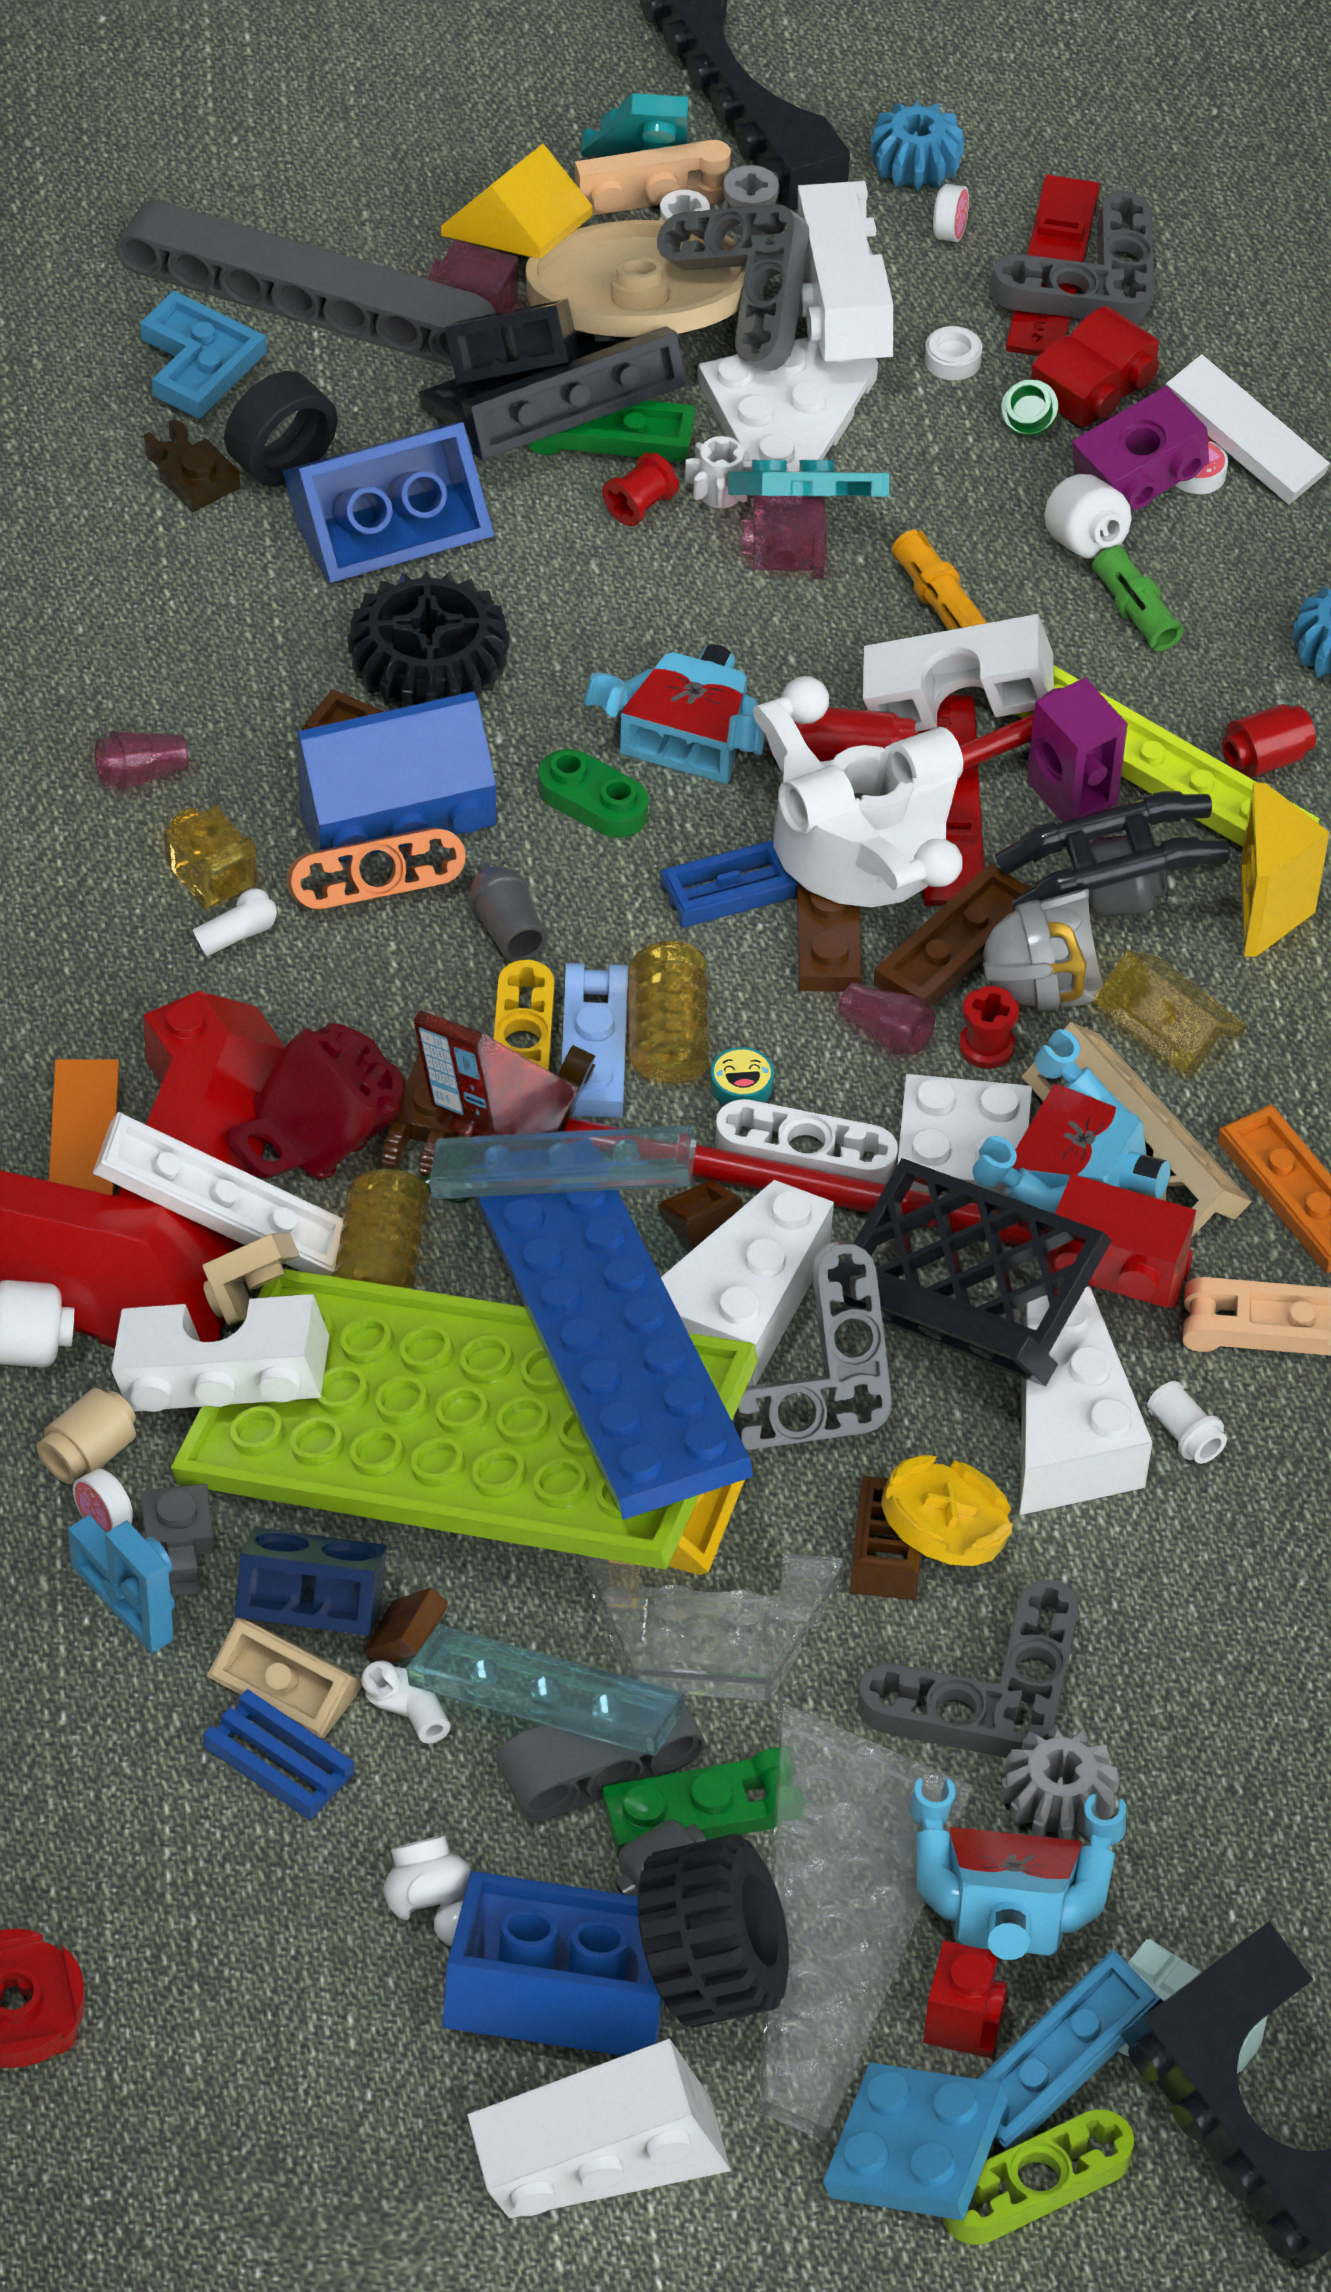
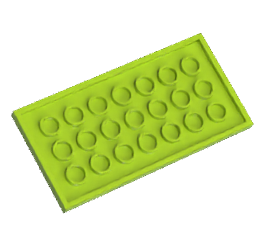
M283 1269L285 1272L283 1277L264 1285L257 1298L314 1294L329 1334L321 1398L296 1399L287 1402L269 1401L229 1404L222 1407L202 1406L171 1466L178 1485L207 1484L208 1490L664 1570H667L699 1497L697 1495L624 1520L622 1519L525 1307ZM688 1333L731 1420H733L759 1360L754 1343Z

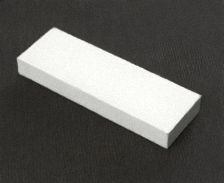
M1202 354L1166 383L1207 427L1208 436L1287 504L1290 505L1325 475L1330 465L1325 458Z

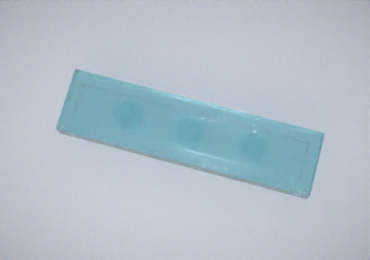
M689 1125L439 1138L436 1141L429 1184L433 1199L691 1186L696 1138L693 1126Z
M440 1624L435 1627L406 1668L409 1686L653 1756L657 1754L685 1711L684 1695L682 1692Z

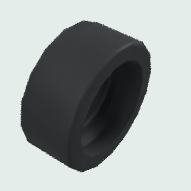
M282 371L269 375L253 385L233 408L227 420L224 433L227 453L261 485L280 486L286 484L282 470L318 461L326 454L335 437L338 424L336 407L329 398L300 372ZM298 411L288 429L278 439L264 446L271 432L279 423Z

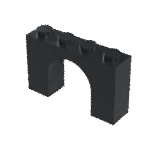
M1269 1921L1120 2035L1129 2046L1128 2054L1137 2071L1147 2080L1156 2082L1172 2103L1173 2116L1182 2131L1191 2139L1200 2141L1217 2163V2174L1224 2187L1235 2198L1245 2201L1262 2223V2235L1269 2247L1282 2259L1289 2260L1295 2269L1298 2270L1331 2250V2148L1321 2151L1299 2150L1283 2145L1267 2135L1248 2113L1240 2094L1237 2078L1239 2054L1249 2032L1263 2018L1313 1980Z

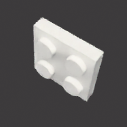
M906 1074L898 1163L901 1158L1005 1195V1186L1002 1183L995 1187L979 1185L974 1180L972 1168L980 1157L978 1150L990 1136L1002 1137L1009 1141L1016 1149L1029 1127L1032 1086ZM915 1181L910 1187V1190L929 1192L928 1186Z

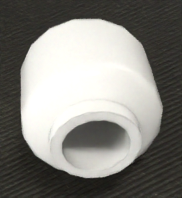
M1076 474L1063 480L1054 488L1048 498L1044 513L1046 528L1053 539L1077 555L1087 559H1095L1107 547L1121 545L1129 532L1132 520L1131 508L1124 495L1090 474Z
M15 1280L1 1281L0 1364L49 1367L57 1357L58 1346H72L74 1308L62 1307L61 1293L54 1284Z

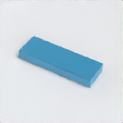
M1114 1949L978 2078L980 2080L1002 2083L1008 2097L995 2134V2138L1006 2150L1023 2143L1126 2043L1120 2034L1163 2002L1154 1990Z

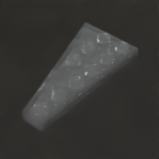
M783 1703L778 1715L777 1738H779V1755L775 1779V1791L777 1790L775 1830L772 1835L770 1874L780 1898L787 1928L789 1970L784 1998L781 1999L780 2006L777 2009L766 2012V2023L762 2037L759 2113L825 2141L925 1904L917 1890L915 1834L922 1831V1826L914 1821L909 1812V1804L915 1783L918 1778L922 1777V1794L932 1802H941L945 1778H949L954 1783L956 1789L955 1799L950 1816L943 1824V1830L948 1832L950 1827H957L973 1786Z

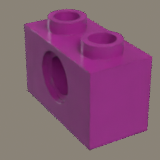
M1167 385L1072 441L1075 475L1090 474L1112 486L1124 495L1131 511L1145 507L1154 497L1179 482L1194 478L1204 466L1209 464L1207 427Z
M1086 677L1064 688L1052 689L1042 698L1035 701L1026 782L1062 822L1107 810L1118 803L1128 724Z

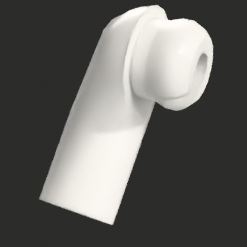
M257 888L246 890L238 898L237 907L193 929L196 939L207 957L240 940L270 929L274 924L277 908L276 904L269 899L268 894L264 890Z
M384 1660L375 1661L366 1667L362 1673L361 1683L365 1689L366 1697L377 1708L408 1717L423 1743H436L447 1736L451 1727L430 1682L424 1675L410 1669L394 1667L390 1662Z

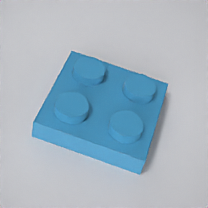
M869 2062L823 2181L829 2197L964 2221L1008 2101L1002 2083Z

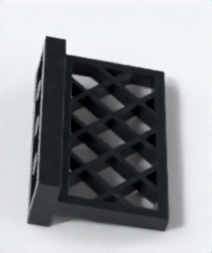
M663 327L638 337H614L582 332L576 334L580 355L570 362L462 384H456V379L422 390L418 394L421 407L448 424L464 422L466 433L470 437L473 455L481 460H486L687 386L677 332L668 327Z
M901 1158L853 1244L865 1249L872 1256L878 1245L896 1238L900 1258L876 1269L883 1324L1046 1387L1058 1366V1363L1049 1353L1112 1240L1103 1231ZM913 1182L928 1186L932 1202L903 1215L901 1203ZM942 1192H945V1193H947V1194H949V1195H946V1196L943 1197V1193H942ZM970 1203L977 1204L982 1221L953 1234L948 1213ZM992 1210H994V1211H996V1212H999V1213L996 1214V1215H993V1211H992ZM936 1219L941 1240L912 1252L907 1232ZM1022 1221L1028 1223L1032 1240L1003 1253L998 1232ZM1043 1229L1048 1230L1050 1232L1044 1234ZM986 1238L991 1259L962 1271L957 1251ZM1072 1240L1084 1244L1073 1264L1054 1272L1049 1254L1050 1250ZM846 1257L842 1263H838L837 1267L828 1269V1279L840 1282L844 1302L839 1303L843 1307L865 1308V1297L855 1300L851 1298L850 1277L860 1274V1265L849 1262ZM945 1257L950 1277L927 1288L920 1286L916 1269ZM1037 1257L1042 1278L1012 1290L1008 1269ZM905 1275L906 1280L898 1277ZM996 1275L1001 1296L978 1307L970 1305L966 1288ZM955 1294L956 1299H953L948 1296ZM1047 1294L1050 1306L1037 1330L1021 1325L1017 1307ZM1004 1313L1006 1314V1318H1003V1317H1000V1316H999V1315H1002V1314H1004Z

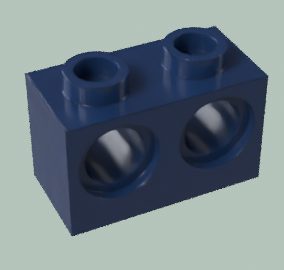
M254 1527L240 1553L235 1617L369 1636L381 1609L387 1545Z

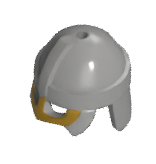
M1089 889L1070 892L1042 901L1033 900L1017 905L1014 912L1008 914L992 929L985 942L983 969L986 981H990L992 986L1008 990L1018 1004L1034 1007L1036 1011L1059 1009V1006L1084 1005L1091 1003L1096 997L1103 996L1105 989L1096 957L1090 923Z

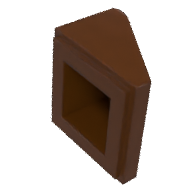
M708 1180L661 1201V1204L657 1206L660 1215L686 1251L690 1253L743 1207V1202L739 1196L715 1181Z

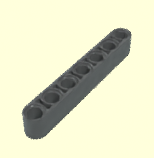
M150 200L144 202L116 244L117 256L121 262L131 271L140 275L453 367L444 327L458 320L496 313L490 302L475 293L163 201Z

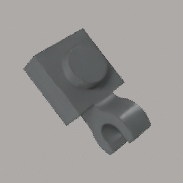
M207 1484L140 1491L145 1539L148 1537L155 1538L163 1546L172 1563V1571L169 1572L172 1596L199 1593L196 1555L214 1553V1538Z

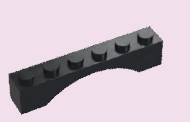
M640 0L645 18L657 25L664 35L665 44L669 52L673 56L678 55L687 68L692 85L697 90L702 89L711 102L716 119L721 124L726 123L735 136L742 156L745 158L750 157L755 166L764 167L772 171L777 177L779 183L778 199L784 206L791 210L798 209V185L848 182L850 151L826 117L798 108L775 96L752 79L736 61L723 32L726 24L727 0Z

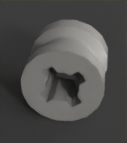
M745 165L732 169L725 176L723 182V194L726 200L722 209L776 204L779 194L777 177L772 171L761 166ZM741 224L729 229L736 234L742 235Z

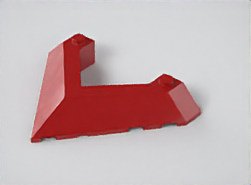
M197 991L143 1014L146 1063L161 1084L146 1125L259 1178L227 1141V1134L230 1129L260 1119L254 1110L255 1096L262 1091L285 1048L258 1007L203 991ZM253 1136L248 1138V1143L254 1153L261 1157L267 1140ZM0 1170V1282L3 1280L54 1284L61 1293L62 1307L74 1308L73 1335L75 1331L98 1338V1343L112 1348L116 1346L122 1309L186 1304L201 1342H216L219 1340L221 1327H224L225 1318L224 1316L218 1317L207 1301L203 1285L204 1282L208 1281L202 1265L243 1247L242 1243L123 1187L120 1188L117 1196Z

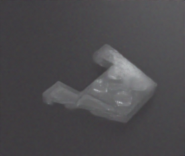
M783 1554L781 1593L778 1597L762 1596L749 1590H734L729 1593L691 1591L680 1585H667L661 1588L640 1587L641 1565L581 1555L580 1567L584 1576H590L594 1586L593 1598L599 1612H605L611 1626L610 1638L632 1691L771 1701L800 1654L802 1639L810 1627H816L824 1615L825 1602L830 1594H837L840 1589L844 1558Z

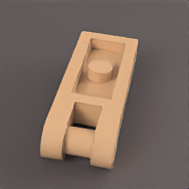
M706 140L575 161V184L593 205V216L660 205L664 196L676 190L689 189L705 196L709 204H718L726 200L723 194V182L727 175L724 172L730 167L731 149L723 141Z
M1211 1277L1194 1278L1185 1285L1184 1306L1190 1312V1316L1183 1323V1344L1192 1351L1209 1352L1217 1349L1219 1346L1331 1356V1288ZM1220 1310L1235 1311V1316L1216 1315V1313Z

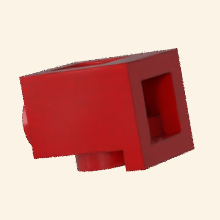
M943 1940L928 1998L923 2043L992 2059L1008 1991L1006 1990L1008 1983L995 1980L998 1957L990 1950Z

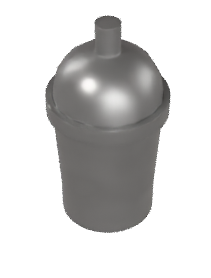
M486 862L480 863L477 866L479 874L471 884L469 907L473 915L482 921L503 957L508 961L528 960L536 956L545 947L548 935L530 899L529 887L521 874L506 867H490Z

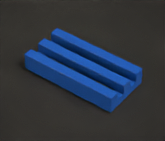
M773 840L660 870V886L664 893H669L668 902L672 910H677V921L681 928L796 897L797 882L785 871L773 847ZM769 864L772 865V866H770V867H766V868H762V869H759V870L751 871V872H748V873L740 874V872H743V871L755 869V868L762 867V866H766V865H769ZM717 879V881H714V882H710V883H707V884L699 885V886L692 887V888H688V889H683L684 887H688V886H691V885H695V884H699V883H702V882H706V881H710V880Z
M249 1689L239 1697V1706L235 1710L229 1707L221 1715V1724L217 1728L211 1726L203 1734L204 1748L308 1820H311L354 1775V1761ZM236 1734L264 1752L273 1763L285 1771L290 1770L317 1790L311 1794L232 1738Z

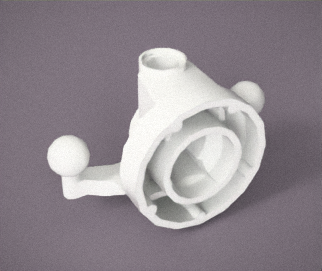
M812 676L797 677L787 683L780 698L754 707L753 715L755 721L766 734L772 754L782 772L781 785L778 790V806L774 821L773 847L785 871L810 892L839 904L877 907L903 902L927 888L928 885L931 887H945L957 879L962 871V855L955 844L946 840V821L956 788L957 778L963 772V757L957 740L947 728L937 727L886 746L885 749L867 745L851 747L837 754L834 760L820 762L806 745L795 722L799 724H812L824 716L829 707V694L822 682Z

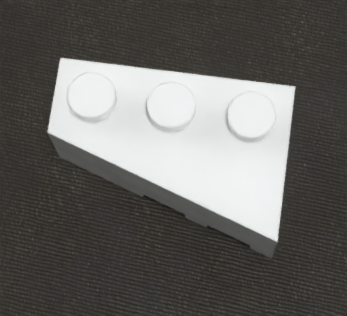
M865 181L798 185V215L804 218L809 226V241L799 313L801 317H806L809 341L818 342L825 362L893 357V300L882 254L873 255L867 241V237L876 236V226L873 217L866 218L868 191Z
M776 1180L772 1181L661 1277L688 1333L754 1343L759 1360L748 1386L756 1385L813 1281V1262L818 1252L831 1243L834 1202Z
M1088 1286L1082 1293L1049 1353L1058 1363V1366L1047 1386H1042L1021 1377V1491L1019 1515L1142 1489L1146 1486L1152 1440L1092 1290ZM1047 1295L1027 1303L1024 1326L1037 1330L1050 1306Z
M670 2039L467 2114L486 2189L508 2218L533 2216L551 2209L731 2171L710 2096Z

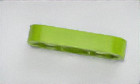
M1104 2109L1091 2110L986 2160L972 2199L977 2204H984L990 2201L988 2216L981 2218L977 2211L968 2210L964 2221L943 2217L946 2229L954 2238L963 2243L971 2245L986 2244L1115 2182L1127 2172L1130 2166L1134 2146V2134L1131 2126L1122 2116L1115 2112ZM1095 2136L1101 2144L1113 2142L1112 2156L1106 2157L1099 2149L1086 2153L1089 2138ZM1079 2158L1077 2171L1074 2174L1071 2161ZM1043 2163L1050 2166L1057 2173L1059 2182L1049 2190L1035 2191L1026 2187L1021 2182L1018 2172L1027 2164ZM1002 2179L1006 2192L998 2196L1000 2180Z

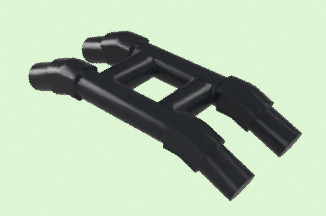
M1161 791L1143 796V800L1055 824V822H1050L1037 826L1021 835L1019 841L996 853L995 858L1001 870L1006 875H1009L1031 861L1037 862L1049 854L1062 851L1063 847L1067 850L1074 870L1070 867L1056 871L1036 882L1035 887L1011 900L1015 910L1017 905L1033 900L1042 901L1083 889L1091 891L1165 869L1172 871L1179 868H1195L1198 865L1227 864L1230 857V847L1225 839L1200 840L1198 837H1177L1162 841L1157 846L1149 823L1150 825H1155L1162 822H1180L1181 819L1209 818L1212 812V800L1208 794H1182L1180 791ZM1125 830L1133 853L1097 863L1089 840Z

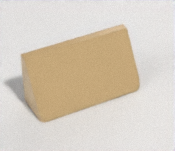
M236 1618L207 1674L208 1678L240 1695L249 1689L322 1739L326 1737L362 1687L361 1678L270 1629L250 1619Z

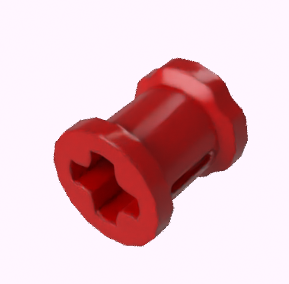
M646 452L637 459L636 467L622 478L614 477L604 483L602 497L609 512L616 520L631 527L639 524L645 517V511L659 500H670L676 496L679 491V481L673 467L665 458L658 453Z
M983 986L979 990L971 991L966 996L963 1002L962 1016L968 1024L960 1034L959 1050L962 1057L969 1064L979 1068L992 1069L1003 1066L1013 1056L1015 1038L1010 1029L1018 1021L1019 1004L1013 999L1008 990L997 986Z

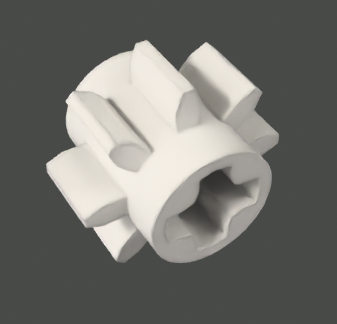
M726 436L710 438L703 444L698 442L695 446V458L686 459L685 482L694 484L693 499H701L706 505L713 508H729L739 501L746 502L747 495H728V471H752V461H749V446H742L737 440Z

